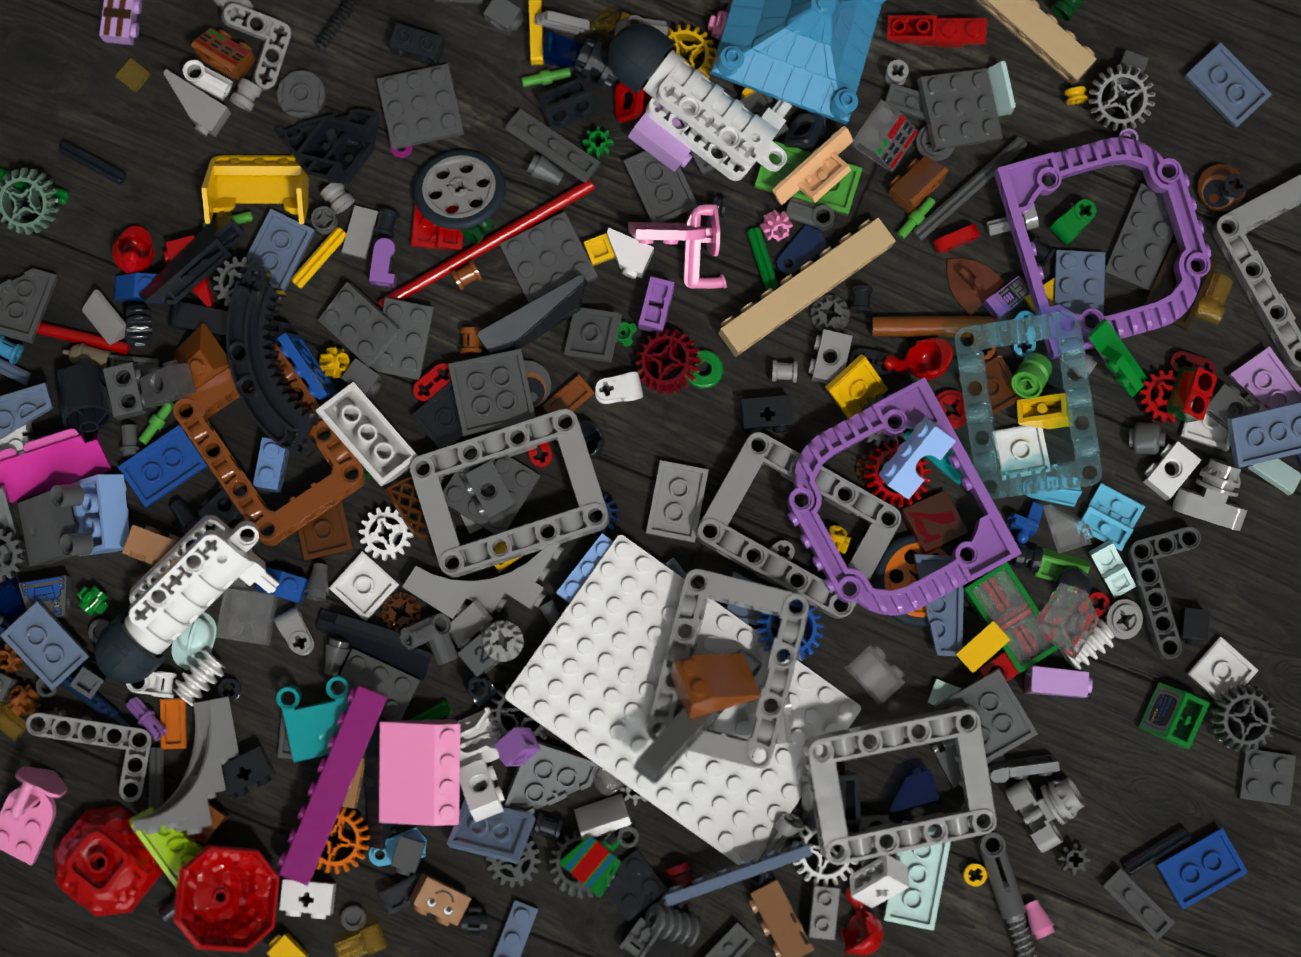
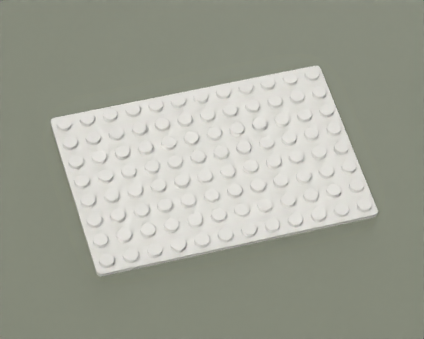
M619 535L509 688L505 698L739 866L753 859L756 864L766 850L768 841L776 831L775 824L780 816L785 813H791L802 797L801 774H807L803 752L805 741L815 735L848 729L861 711V706L797 660L788 693L791 702L789 721L792 742L776 744L772 760L768 766L754 768L687 750L656 784L650 782L634 770L633 767L638 757L653 742L648 736L647 725L685 579L625 536ZM708 599L694 655L735 654L739 649L743 648L762 662L760 671L754 677L761 693L762 687L765 684L772 649L764 652L763 649L767 646L766 641L760 644L758 642L760 638L764 637L763 635L756 634V630L714 600ZM690 625L682 626L679 630L680 637L689 638L692 635V627ZM780 654L777 656L778 662H780ZM787 656L786 661H785V662H780V663H787V662H789V657ZM669 675L667 685L670 688H674V682L671 675ZM759 699L726 708L707 729L749 739L754 728ZM683 703L681 704L680 712L684 709ZM658 723L655 726L654 733L657 737L666 728L664 723ZM822 744L816 745L813 750L814 756H819L823 752ZM757 748L753 751L752 758L756 763H761L765 760L766 753L762 748Z

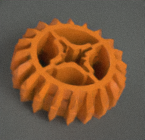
M343 806L337 817V823L334 825L330 836H335V832H338V838L348 843H338L337 847H334V841L328 838L326 843L328 846V857L326 858L321 855L316 867L317 869H321L326 864L325 873H330L332 866H334L335 874H340L341 866H343L345 872L350 871L349 862L354 867L359 865L355 859L356 856L360 859H365L366 856L360 850H369L370 846L362 843L363 840H369L370 835L363 836L362 831H366L369 828L368 825L362 827L358 825L364 820L363 817H359L356 820L353 819L356 815L355 810L346 815L347 807ZM345 821L352 826L356 835V841L345 835ZM341 847L354 848L347 858L335 861V857Z

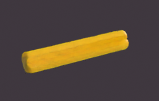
M339 227L332 231L291 278L297 287L302 288L345 240L346 232Z

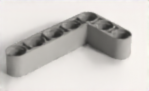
M34 713L28 717L26 728L30 734L35 736L125 749L119 794L128 802L135 801L141 796L151 745V736L146 730L45 713ZM35 717L43 718L45 721L44 729L37 732L33 731L30 727L31 720ZM60 721H67L70 724L71 730L67 735H59L56 732V725ZM92 725L95 727L96 735L92 739L82 737L81 730L84 726ZM118 729L121 732V739L117 743H110L107 740L109 730ZM136 733H143L146 736V743L141 747H136L132 743V738ZM132 758H139L142 762V767L137 772H132L128 769V762ZM127 783L137 785L138 791L132 797H128L123 793V788Z

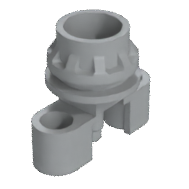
M1210 458L1208 465L1201 469L1200 475L1203 476V479L1197 478L1196 480L1197 484L1203 486L1202 492L1199 493L1179 487L1171 509L1240 531L1248 509L1227 502L1228 495L1238 497L1239 492L1234 489L1240 488L1241 481L1239 475L1241 468L1234 467L1233 464L1222 460Z
M1069 777L1062 781L1053 780L1049 782V786L1046 784L1042 785L1041 792L1043 797L1041 798L1038 797L1026 778L1005 789L1006 795L1015 811L1018 809L1024 816L1023 821L1033 831L1031 837L1042 853L1063 842V838L1053 819L1056 818L1064 825L1068 822L1067 818L1073 819L1076 817L1078 810L1085 807L1080 791Z

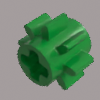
M599 127L593 133L587 131L589 140H583V145L589 146L587 154L594 153L597 159L600 158V154H610L607 146H612L613 140H607L610 135L609 131L603 133ZM596 139H601L600 147H596Z
M95 585L91 589L84 586L77 594L81 598L78 606L91 616L95 612L102 614L109 606L104 602L108 596Z

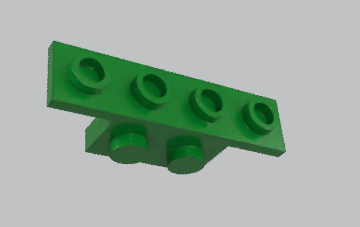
M1104 318L1087 337L1106 362L1105 366L1115 375L1117 383L1133 398L1143 388V382L1149 381V379L1108 320Z

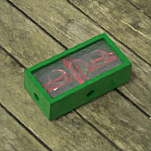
M1007 562L964 588V596L985 628L995 621L1011 638L1000 651L1006 654L1018 674L1062 646L1060 643L1058 646L1054 643L1057 639L1056 636H1054L1052 641L1045 637L1050 627Z

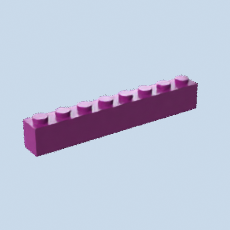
M361 683L357 689L352 688L347 702H350L351 705L348 712H342L337 725L341 726L338 736L333 734L327 747L331 750L328 759H322L317 772L321 773L318 783L313 781L309 789L308 796L311 797L308 806H302L297 818L302 820L298 829L293 828L288 839V843L292 844L288 853L283 852L278 866L282 867L279 875L306 886L310 883L389 696L388 694Z

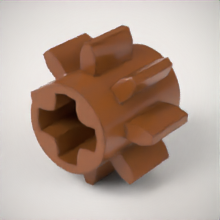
M7 643L5 646H1L0 670L5 669L6 675L22 670L21 664L24 660Z
M29 684L25 688L18 685L9 692V702L7 705L17 716L21 713L30 715L37 709L39 705L37 699L40 696Z

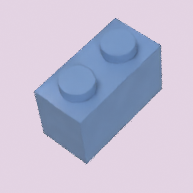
M262 437L253 487L258 490L282 494L289 449L281 448L272 439Z

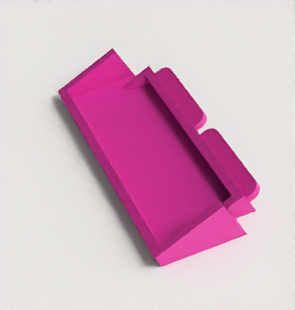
M68 428L26 442L23 447L24 451L17 452L12 447L0 450V486L5 485L10 503L49 491L54 485L70 484L112 470L98 432L93 434L92 440L86 442L82 432L78 433L77 429Z

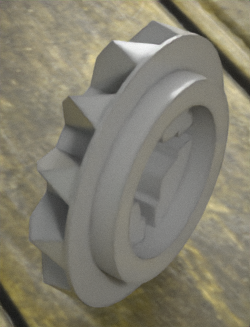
M1127 599L1117 600L1112 606L1108 607L1109 611L1105 619L1107 620V626L1115 637L1129 639L1140 631L1143 615L1140 607L1135 602ZM1121 614L1130 615L1125 619V625L1117 623L1121 619Z
M508 621L495 622L487 628L483 636V646L486 653L497 661H510L517 657L523 648L524 639L521 630L515 624ZM499 631L505 637H514L507 642V652L502 645H493V643L499 640Z

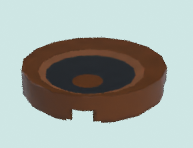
M1227 164L1210 166L1201 174L1196 183V194L1199 202L1214 213H1226L1234 210L1243 201L1246 190L1238 198L1229 201L1222 197L1219 191L1220 185L1232 174L1243 175L1236 168ZM1231 183L1230 185L1232 186V191H1236V189H1234L1235 184Z

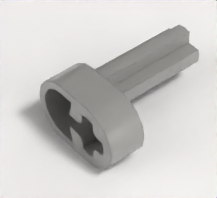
M1033 203L1031 210L1027 214L1022 215L1026 230L1039 227ZM1007 217L986 222L987 231L990 236L1011 231Z
M785 813L780 816L775 824L776 831L768 841L767 848L760 857L761 861H765L764 856L776 851L780 852L789 838L799 837L798 834L805 829L802 818L793 813Z

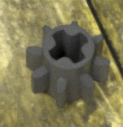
M1075 843L1072 844L1071 850L1062 847L1065 853L1063 857H1057L1058 860L1064 863L1061 870L1065 871L1071 868V875H1076V869L1086 872L1084 864L1091 861L1084 856L1087 849L1083 848L1078 851L1077 844ZM1075 852V856L1079 857V862H1075L1073 866V863L1069 862V857H1073Z

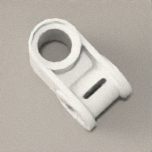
M629 372L619 376L603 378L596 384L595 397L602 404L633 401L643 398L640 376L637 372ZM604 386H607L608 390H612L609 396H605V393L602 392Z
M154 671L145 678V684L142 688L136 689L133 683L126 685L130 691L135 693L174 699L172 688L177 674Z

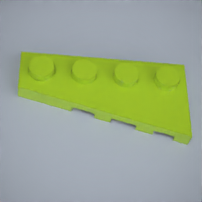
M151 807L129 819L133 830L132 821L143 818L156 810ZM161 826V832L146 834L145 830L135 831L175 888H177L179 869L204 849L183 831L176 832L175 828L166 830L165 826Z

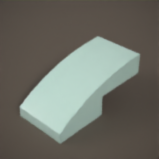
M1111 540L1089 551L1093 562L1114 598L1137 587Z

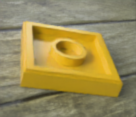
M862 354L825 386L848 419L856 415V413L863 411L860 404L868 405V397H873L876 401V394H884L888 390L868 359Z

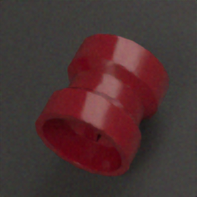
M688 861L665 870L667 878L673 881L671 888L682 885L683 889L693 886L692 881L695 879L690 876Z

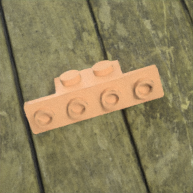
M843 126L834 132L821 147L815 149L812 155L803 163L797 165L792 173L776 185L773 193L781 205L798 190H801L816 203L851 171L849 165L837 156L853 142L847 127Z

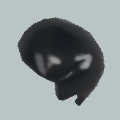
M579 421L590 458L593 459L600 455L604 447V435L591 421Z
M1077 567L1062 569L1057 573L1052 583L1055 596L1066 604L1067 601H1070L1073 605L1083 602L1090 594L1092 587L1089 575Z

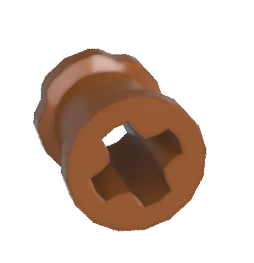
M472 260L468 261V265L457 271H450L461 291L470 282L482 279Z
M463 327L460 329V333L463 334L460 354H482L480 338L477 335V332L482 330V328Z

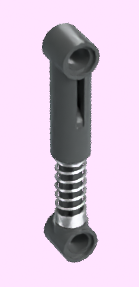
M994 832L981 835L977 843L978 849L982 855L1002 919H1006L1007 924H1010L1011 928L1009 930L1012 931L1013 935L1011 937H1014L1015 941L1013 943H1016L1017 948L1015 950L1019 952L1018 957H1038V953L1034 952L1035 946H1032L1033 940L1029 937L1031 933L1027 931L1029 927L1025 925L1027 921L1024 915L1026 909L1005 848V840L1000 834ZM989 838H994L997 841V849L993 852H989L985 847V843ZM996 857H997V860H998V863H999V866H1000V869H1001V872H1002L1004 881H1002V879H1001V876H1000V873H999V870H998V867H997V864H996V861H995V858H996Z

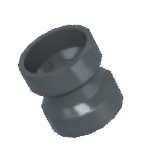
M321 206L313 211L311 221L318 233L330 235L338 227L337 217L331 208Z

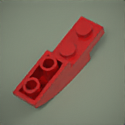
M937 15L888 16L887 40L935 47L963 48V45H986L987 18H938Z

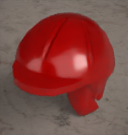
M131 226L115 240L112 247V257L118 268L132 274L140 273L152 264L154 247L151 236L146 229L139 226Z
M928 338L916 341V345L908 350L903 360L894 355H887L883 365L888 371L891 369L899 373L909 371L919 379L925 377L929 381L940 377L947 371L953 358V348L949 341Z
M848 887L845 896L855 909L856 914L849 921L847 931L845 928H841L843 931L841 934L845 943L844 953L858 956L870 955L878 950L883 941V926L880 920L869 912L867 905L851 897V890Z

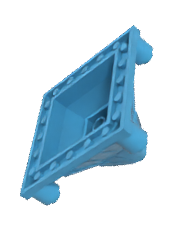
M732 0L710 74L846 125L849 122L851 113L858 106L856 92L880 9L886 0Z

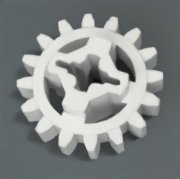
M388 506L385 512H382L380 508H376L377 514L375 516L369 512L368 517L370 520H362L361 522L366 528L359 530L360 534L365 535V538L361 539L360 543L368 544L365 551L368 553L373 550V558L375 559L381 554L383 561L387 560L388 555H391L393 560H396L397 552L404 555L403 547H411L407 539L413 538L414 535L408 532L409 529L403 519L399 517L400 514L397 509L394 513H391V508ZM386 518H393L400 524L391 525ZM377 521L378 526L375 532L370 533L373 524ZM384 526L393 532L389 534V542L380 536L384 533ZM403 534L400 543L396 546L395 541L397 537ZM381 542L387 550L378 549L373 543Z

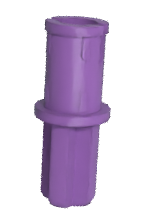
M138 697L129 700L126 704L127 709L138 720V725L144 727L155 741L161 739L159 733L163 737L167 734L168 730L155 717L154 711H150Z

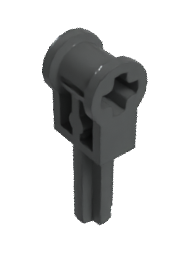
M665 892L657 904L667 906L664 896L669 893ZM639 918L619 948L621 950L626 949L635 957H644L658 936L653 937L650 935V928L645 926V920ZM631 942H633L634 944H636V945H637L638 947H640L641 949L638 950L636 947H634V946L631 944Z

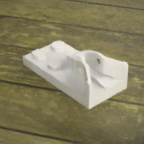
M490 707L458 721L460 724V768L483 758L486 764L499 759V753L495 744L499 741L497 735L501 731L500 729L496 731L491 730V727L497 725V722H489L488 720L489 717H494Z

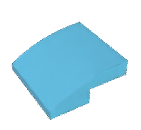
M1101 482L1077 528L1103 542L1111 540L1115 548L1122 551L1145 505Z

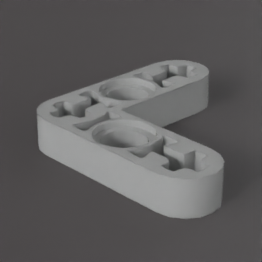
M235 3L229 4L223 9L221 14L224 24L264 40L252 81L262 90H268L276 83L291 37L290 27L282 21ZM234 9L236 10V15L241 18L245 17V14H248L244 26L241 25L244 20H241L239 18H236L234 21H231V16L228 15V12H231ZM252 18L261 20L263 26L260 31H255L251 28L250 21ZM281 28V33L285 37L279 38L277 45L269 44V41L271 43L275 42L277 34L273 31ZM269 49L276 51L278 55V60L274 63L266 59L265 54ZM266 67L274 68V71L270 69L267 73V78L270 82H266L263 85L262 79L259 76L265 73Z

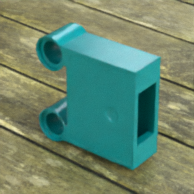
M337 674L333 676L326 685L328 695L334 698V700L297 707L302 699V693L297 686L287 685L278 692L276 699L283 711L293 762L330 754L331 750L327 747L332 735L338 736L341 726L337 725L343 711L348 712L351 705L350 702H347L351 682L345 675ZM340 680L344 683L345 691L343 693H337L333 690L332 684L334 681ZM285 691L294 693L296 698L294 703L288 704L284 701L283 693Z

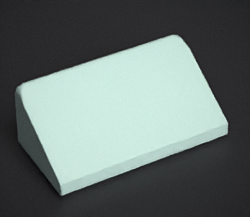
M1001 61L988 68L998 116L1012 114L1016 107L1006 62Z
M1280 459L1261 462L1247 467L1287 495L1293 494L1301 479V473Z

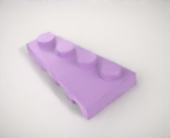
M1270 346L1228 375L1267 409L1301 401V388Z

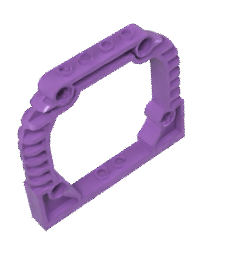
M1116 137L1057 153H1048L1002 166L994 171V177L1050 360L1095 348L1087 337L1094 329L1086 326L1085 317L1087 316L1094 319L1095 327L1104 318L1107 319L1119 338L1124 339L1167 326L1179 319L1190 308L1198 293L1200 278L1210 270L1211 263L1209 257H1211V250L1209 245L1204 242L1202 236L1204 228L1201 220L1197 219L1195 210H1197L1196 201L1193 196L1190 197L1188 190L1190 185L1189 178L1186 173H1183L1178 161L1172 158L1163 159L1155 149L1150 148L1141 141ZM1111 165H1127L1143 171L1149 188L1163 195L1180 254L1175 259L1173 265L1174 276L1177 282L1176 286L1166 298L1158 302L1109 316H1103L1102 312L1094 308L1077 314L1060 304L1050 307L1042 283V279H1044L1043 270L1036 263L1034 257L1037 255L1034 242L1029 240L1022 215L1027 214L1031 210L1039 194L1043 196L1052 194L1060 186L1063 178ZM1162 168H1168L1172 173V177H1165L1162 174ZM1042 176L1050 177L1053 183L1052 186H1045L1042 182ZM1191 261L1199 263L1200 272L1192 270Z
M925 377L817 435L807 444L798 458L794 471V490L787 498V505L790 510L788 517L794 527L798 525L802 532L800 539L805 548L810 547L814 554L812 561L818 571L822 570L825 574L826 579H824V583L830 593L834 592L842 602L849 603L855 601L863 608L882 615L894 616L911 613L1022 554ZM927 416L944 428L956 440L948 450L951 454L948 456L949 461L954 469H959L963 476L960 480L967 491H971L984 517L976 521L970 541L963 542L953 549V561L907 587L893 591L874 589L862 572L847 568L817 512L821 507L822 497L815 483V478L822 465L841 451L880 431L890 437L898 436L905 428L914 429ZM889 417H895L899 420L900 427L898 429H892L888 425ZM796 495L805 496L807 499L805 507H798L795 504L794 497ZM963 548L970 550L972 554L969 562L964 561L960 556ZM844 583H851L854 586L855 593L852 596H847L843 593L842 586Z

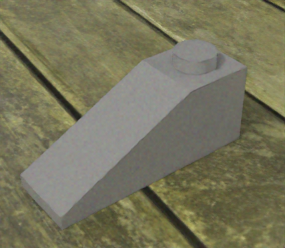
M166 69L164 75L189 117L196 125L194 129L204 136H207L209 133L216 137L231 114L229 109Z

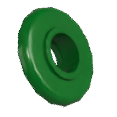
M700 350V353L695 357H700L702 359L701 363L709 364L712 371L707 376H700L698 373L693 372L696 381L694 382L690 379L688 381L693 386L701 389L710 388L721 380L723 364L714 352Z

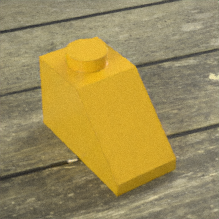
M1066 393L1017 400L1019 425L1044 429L1074 426L1072 402Z

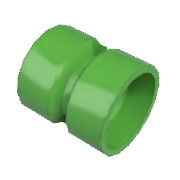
M1030 353L1026 355L1012 378L1011 385L1013 390L1023 398L1032 399L1038 397L1052 373L1051 362L1042 354Z

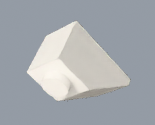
M608 228L607 236L618 266L623 270L622 273L632 279H636V276L642 278L654 253V247L639 243V240Z

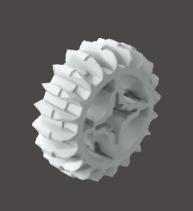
M804 825L808 833L804 835L800 832L798 836L802 838L801 843L803 847L809 845L811 852L817 856L816 871H813L804 858L793 862V865L802 864L797 873L802 874L807 871L808 873L804 878L805 881H809L814 876L813 885L818 886L820 879H823L824 887H828V879H832L833 885L836 886L838 885L836 878L838 876L843 881H846L847 877L843 872L846 870L850 874L854 873V870L848 867L850 863L842 864L832 873L823 874L824 868H826L829 861L826 859L822 863V855L818 851L813 850V848L820 849L819 845L807 843L813 835L817 834V829L811 830L810 827ZM795 840L792 842L793 845L800 843ZM832 847L830 852L835 855L838 854ZM858 861L851 862L854 865H858Z

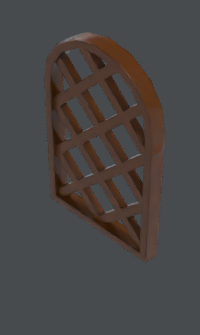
M412 476L386 488L387 495L407 528L419 538H431L427 525L420 523L421 516H424L421 504L419 510L411 508L413 501L420 503L419 499L414 497L416 490L414 482L413 485L406 483L413 479ZM400 485L399 492L392 490L393 488ZM404 486L412 489L410 496L402 493ZM393 494L398 495L397 501ZM401 497L409 499L408 506L400 504ZM402 509L407 510L406 515L404 514ZM410 511L418 514L417 521L409 519ZM410 523L415 524L416 528L414 529ZM419 526L426 528L427 533L422 534L418 532Z

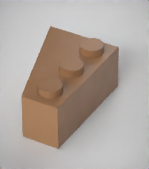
M132 525L122 553L155 565L182 538L169 534L167 538L159 535L160 530L146 525L145 529Z
M777 879L750 892L752 898L748 902L754 914L757 912L761 914L764 921L760 922V925L766 936L771 934L775 942L771 947L777 957H802L814 950Z

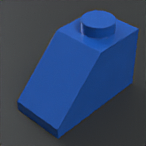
M132 273L116 276L114 301L146 303L139 296V293L158 274ZM151 302L157 304H164V302Z
M266 567V572L279 582L276 590L271 592L270 595L303 604L308 580ZM256 583L254 590L269 594Z

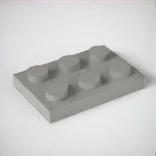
M660 460L646 534L695 543L708 469Z

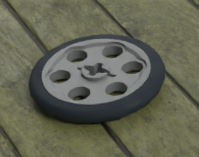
M453 150L436 156L421 169L413 189L414 201L420 213L433 224L446 229H467L480 225L493 216L504 199L506 185L501 169L492 159L472 150ZM465 165L473 167L470 173H462L460 171ZM441 171L450 173L446 179L436 177ZM482 179L490 181L489 185L483 188L478 187L477 182ZM460 187H463V188H464V189H460L459 192H456V190H458ZM434 191L442 193L439 199L434 200L429 197ZM476 199L483 202L478 208L470 206L471 201ZM452 205L459 208L454 214L446 212V209Z

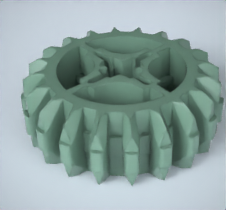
M21 168L20 171L18 169L12 170L11 175L5 174L3 176L4 181H0V213L3 214L0 222L9 221L7 228L13 229L16 226V233L25 231L27 235L32 234L33 230L39 233L42 231V227L45 229L50 227L49 221L56 220L53 213H57L60 210L54 203H58L61 200L58 197L54 198V194L58 192V189L50 188L53 181H45L46 174L41 173L38 175L37 169H31L29 172L28 168ZM20 181L32 184L25 191L15 188V185ZM39 193L42 196L43 204L39 200ZM24 197H27L29 199V201L27 202H30V204L27 206L25 204L26 200H24ZM11 199L13 200L15 205L14 209L11 204ZM28 211L39 215L35 220L22 218Z

